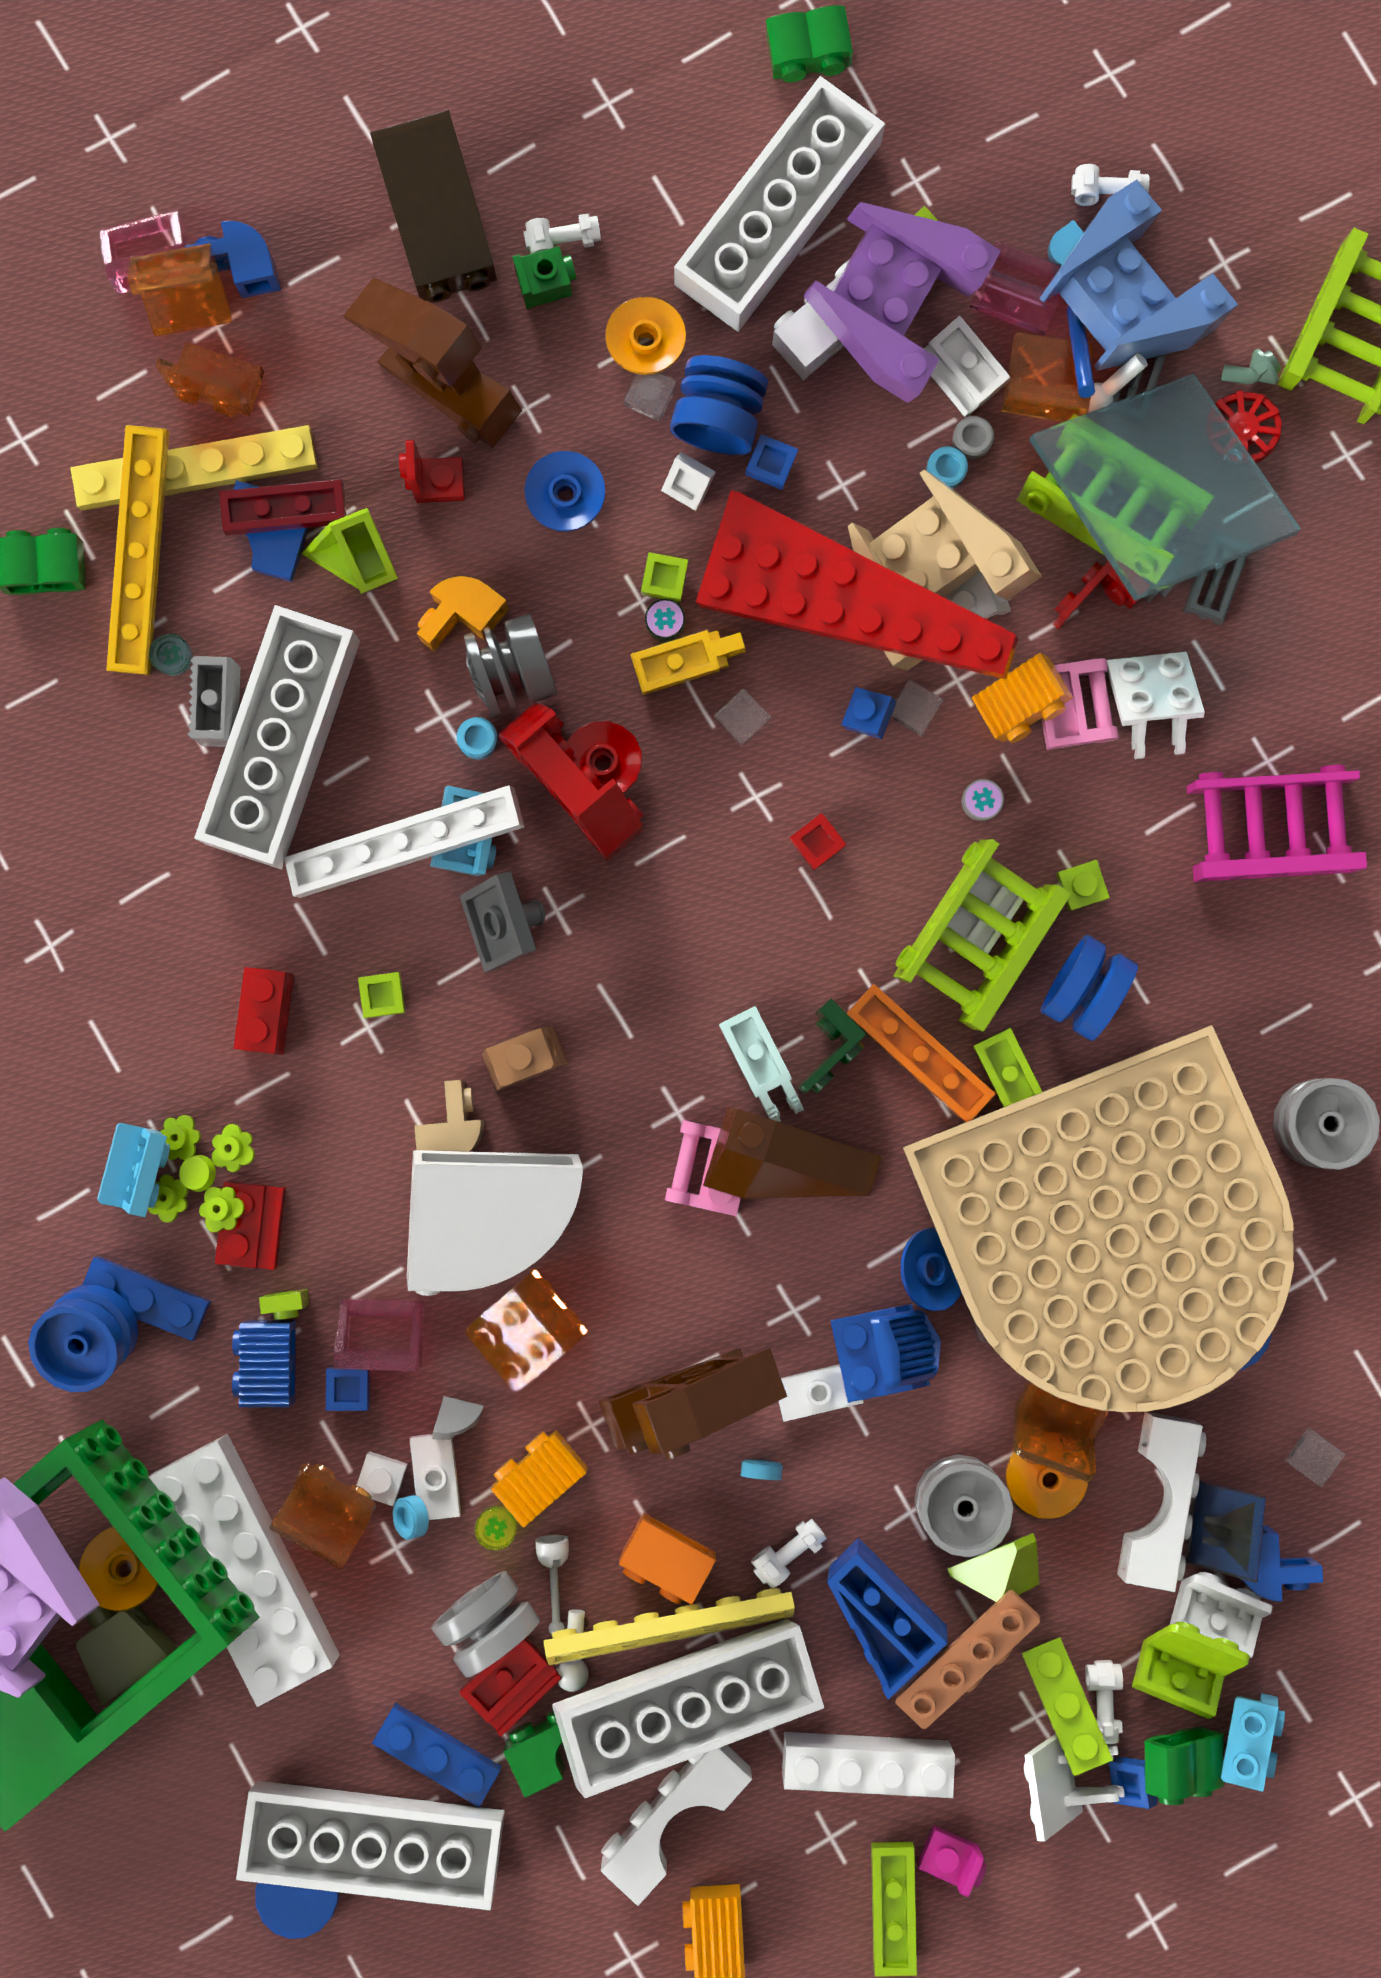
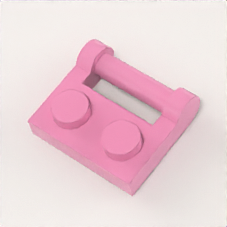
M1099 658L1054 665L1073 698L1064 703L1067 709L1056 718L1045 721L1042 718L1046 750L1118 740V728L1113 726L1105 680V673L1108 672L1107 660ZM1079 676H1089L1097 726L1094 729H1087Z
M682 1120L680 1132L684 1134L672 1187L667 1188L666 1201L737 1216L740 1197L703 1186L721 1128ZM705 1137L711 1139L700 1193L694 1194L687 1191L699 1138Z

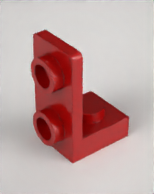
M405 440L406 453H399L401 479L404 478L405 488L412 491L416 502L465 501L462 457L421 459L415 441Z
M1111 559L1104 566L1097 561L1082 577L1081 581L1086 586L1076 596L1070 591L1054 610L1060 615L1053 622V625L1059 629L1099 583L1105 587L1104 592L1111 601L1119 606L1124 604L1129 609L1133 607L1149 588L1130 571Z

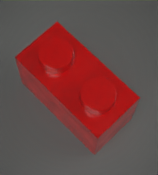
M244 967L233 1049L284 1055L294 980L293 974L283 971Z

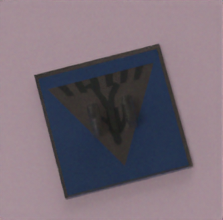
M1199 1481L1197 1496L1192 1498L1191 1503L1192 1531L1187 1542L1185 1563L1253 1583L1258 1582L1266 1497Z

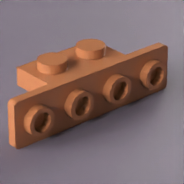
M1013 1590L1007 1591L896 1696V1704L922 1729H927L965 1692L973 1691L994 1665L1002 1664L1009 1657L1013 1648L1040 1623L1039 1614Z

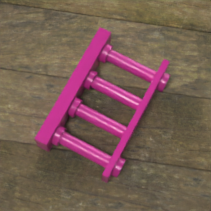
M1329 765L1320 767V773L1224 778L1223 772H1209L1199 774V780L1187 786V794L1204 793L1208 855L1204 856L1205 862L1192 866L1194 882L1355 873L1367 868L1366 852L1352 853L1351 846H1347L1342 785H1348L1360 779V771H1345V765ZM1325 786L1330 847L1326 848V854L1311 855V849L1306 848L1302 787ZM1285 788L1290 850L1285 851L1286 857L1271 858L1270 851H1266L1261 790ZM1221 792H1245L1249 852L1245 853V859L1230 860V854L1225 853Z

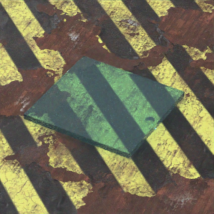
M1195 374L1122 401L1111 402L1106 407L1036 432L1029 439L1134 601L1214 568L1220 569L1226 563L1297 535L1301 529Z

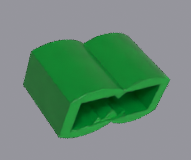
M825 6L806 13H783L766 19V39L773 79H783V81L789 83L797 82L812 72L834 76L842 73L845 68L852 66L853 50L845 6Z
M51 528L47 530V534L31 536V533L27 531L13 530L6 532V537H0V590L4 594L28 595L43 592H74L86 589L84 543L77 534H72L70 529Z
M1192 1727L1178 1730L1174 1734L1154 1736L1145 1740V1793L1158 1797V1801L1165 1805H1181L1184 1803L1185 1798L1192 1796H1212L1213 1790L1220 1789L1225 1785V1782L1221 1779L1224 1762V1733L1203 1727Z

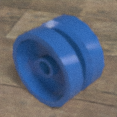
M1087 934L1078 942L1061 967L1045 996L1040 1012L1059 1023L1068 1019L1075 1011L1072 1019V1031L1089 1041H1094L1109 1024L1122 1004L1136 976L1138 963L1119 953L1110 957L1103 965L1106 957V945Z
M100 1285L77 1286L65 1292L32 1326L28 1340L30 1359L38 1373L55 1387L69 1392H88L103 1385L135 1349L139 1334L136 1316L128 1302L114 1290Z

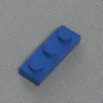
M99 1256L93 1257L82 1284L100 1285L114 1290L128 1302L136 1319L191 1341L196 1340L211 1303L210 1300Z
M397 1703L393 1705L372 1742L373 1745L477 1807H480L502 1767Z

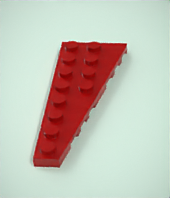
M733 490L730 492L695 602L701 608L1003 679L1007 678L1018 643L1016 634L754 499Z

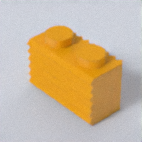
M1038 653L1009 672L1006 679L1000 678L992 685L987 686L986 689L981 690L972 697V700L994 738L1002 742L1009 740L1010 743H1015L1032 732L1030 725L1041 718L1049 721L1062 714L1067 709L1064 703L1071 700L1073 696L1051 659L1042 653Z
M557 1430L549 1436L542 1431L525 1446L529 1453L522 1460L516 1463L511 1458L493 1474L497 1481L491 1488L492 1492L523 1528L587 1473L588 1466L582 1461Z
M740 1884L690 1887V1901H682L683 1927L692 1928L693 1943L685 1944L686 1971H694V1978H745Z

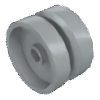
M1334 1078L1310 1079L1295 1084L1282 1095L1274 1110L1273 1130L1278 1145L1290 1159L1306 1167L1340 1170L1358 1164L1370 1154L1378 1139L1380 1118L1375 1102L1363 1088L1348 1080ZM1324 1121H1328L1327 1129L1324 1128Z
M956 1454L940 1458L924 1471L917 1483L914 1503L918 1519L935 1545L951 1555L973 1557L988 1553L1002 1542L1011 1527L1013 1505L1009 1490L990 1466L975 1457ZM969 1501L970 1505L968 1508L962 1506L960 1512L957 1510L960 1502Z
M502 1571L464 1594L431 1627L443 1646L456 1645L462 1642L455 1652L453 1661L465 1677H471L481 1672L506 1655L523 1641L540 1622V1617L529 1602H517L509 1606L515 1599L518 1586L507 1571Z

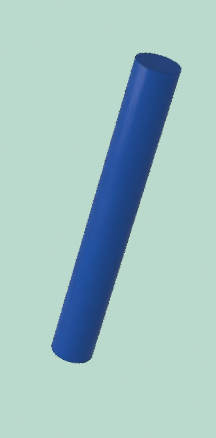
M1068 306L1066 313L1078 393L1082 398H1089L1094 395L1095 386L1086 328L1070 306Z

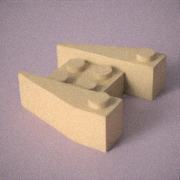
M925 469L920 472V475L933 494V497L876 539H873L869 530L853 522L848 525L853 551L942 597L947 596L980 571L994 594L1006 600L1011 599L1042 577L1021 542L942 480ZM884 651L892 666L907 671L922 661V659Z

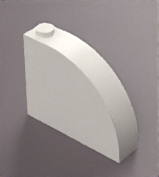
M413 1150L407 1257L408 1291H416L420 1295L431 1296L440 1293V1291H467L484 1288L507 1280L538 1261L562 1235L576 1208L583 1175V1166L579 1154Z

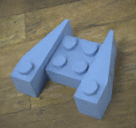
M1137 179L1107 199L1039 298L1044 303L1059 293L1103 347L1105 353L1094 365L1097 371L1123 365L1137 353L1148 359L1189 349L1215 331L1238 305L1213 273L1176 298L1132 243L1144 235L1162 211Z

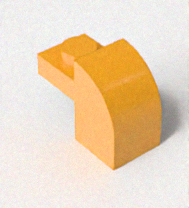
M465 576L448 578L430 590L434 602L439 606L436 610L433 607L430 608L422 616L418 623L420 630L417 632V635L424 645L435 652L460 621L485 640L486 637L483 629L490 627L493 630L509 610L507 601L478 579Z

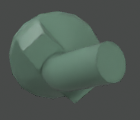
M1257 348L1252 353L1249 368L1224 364L1221 380L1241 384L1263 382L1274 385L1279 382L1277 373L1281 371V366L1271 351L1268 350L1263 353Z

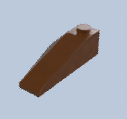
M727 1107L703 1186L743 1199L870 1196L881 1156L738 1108Z

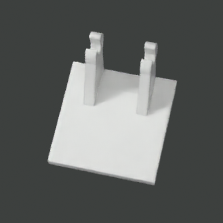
M1187 652L1107 660L1108 675L1122 726L1132 725V750L1135 749L1134 758L1142 759L1145 757L1147 721L1172 718L1171 742L1172 745H1175L1174 754H1184L1186 749L1187 719L1204 718L1205 713Z
M1056 1734L1025 1754L1024 1775L1029 1782L1032 1802L1030 1816L1035 1824L1037 1841L1045 1842L1083 1813L1082 1805L1120 1801L1119 1797H1125L1122 1786L1076 1787L1075 1779ZM1106 1744L1112 1758L1113 1755L1119 1754L1116 1744Z

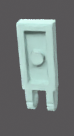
M756 1006L720 1023L719 1027L755 1098L759 1097L768 1118L781 1122L780 1113L767 1093L780 1085L786 1095V1101L790 1109L795 1114L803 1111V1106L790 1082L792 1077Z

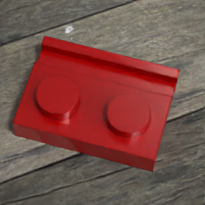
M224 1182L223 1188H233L236 1193L235 1198L243 1201L245 1210L242 1216L236 1218L237 1225L234 1229H223L218 1232L215 1264L268 1270L277 1269L286 1187Z
M526 1637L495 1663L475 1674L460 1689L459 1693L502 1737L561 1679V1676L552 1665H548L546 1656Z

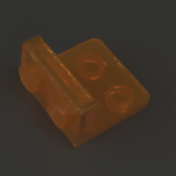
M534 1269L467 1326L465 1332L467 1337L508 1386L515 1391H519L567 1353L588 1330L580 1322L578 1316L556 1294L551 1284Z
M1027 1381L1014 1408L1013 1451L1028 1463L1041 1464L1060 1471L1070 1479H1081L1091 1482L1096 1474L1095 1438L1109 1411L1089 1408L1066 1401Z
M303 1463L298 1472L294 1487L271 1523L270 1530L342 1570L367 1528L377 1505L371 1500L372 1496L366 1490L356 1485L348 1487L335 1479L334 1473L320 1464L311 1466L310 1464Z

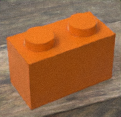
M643 1512L620 1554L619 1565L624 1567L622 1572L630 1579L640 1584H644L648 1580L660 1587L659 1593L666 1599L676 1604H681L682 1600L692 1605L716 1561V1552Z

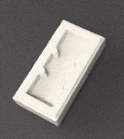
M840 1364L781 1378L788 1396L779 1401L783 1422L864 1403L863 1400L847 1402Z
M433 1434L411 1436L409 1439L416 1496L420 1497L424 1502L429 1520L459 1517L461 1515L453 1439L436 1440L432 1439Z

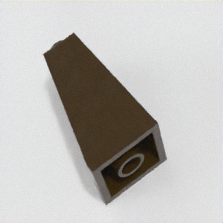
M449 110L370 132L419 298L433 303L441 302L451 297L452 293L466 289L468 291H479L488 287L490 282L497 281L493 260Z

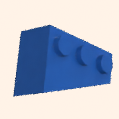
M859 1537L829 1566L827 1583L850 1628L854 1630L864 1649V1655L869 1665H872L882 1684V1690L887 1700H889L947 1644V1625Z

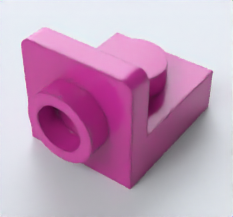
M933 1825L918 1859V1868L957 1886L961 1895L969 1897L973 1886L979 1887L985 1875L986 1863L984 1862L982 1851L978 1844Z

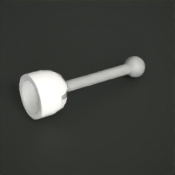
M557 1534L541 1536L535 1540L538 1561L543 1566L549 1568L552 1623L549 1625L548 1630L551 1636L552 1633L565 1629L564 1624L560 1621L558 1567L562 1566L568 1559L569 1539L565 1535Z

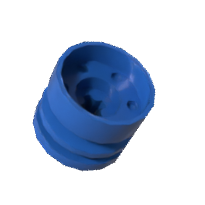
M710 355L691 357L686 362V377L681 382V392L686 397L676 401L670 424V432L676 438L691 446L718 454L745 455L751 452L758 426V421L753 415L762 411V397L766 395L769 380L755 368L736 360Z

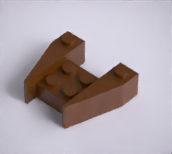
M373 277L343 315L346 320L389 347L378 360L380 366L459 425L457 429L473 443H477L480 439L494 448L523 411L510 390L480 372L473 362L474 357L482 347L468 325L438 306Z
M741 1348L634 1386L598 1402L615 1448L629 1449L630 1454L649 1449V1452L652 1454H665L666 1459H671L691 1450L690 1443L702 1439L788 1396L770 1348L747 1357H743Z

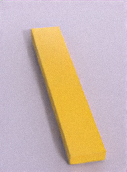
M126 425L106 668L110 672L150 675L170 433L167 429Z

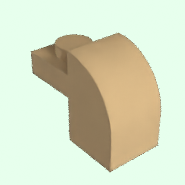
M465 1080L444 1081L448 1123L415 1125L416 1150L473 1152L478 1146L484 1131V1120L468 1121V1113L474 1112L472 1088H465Z

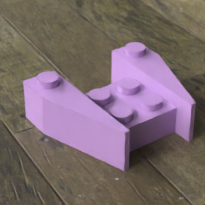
M4 1477L0 1479V1690L19 1698L46 1676L29 1658L59 1618L62 1617L70 1625L74 1626L96 1610L100 1604L38 1505Z

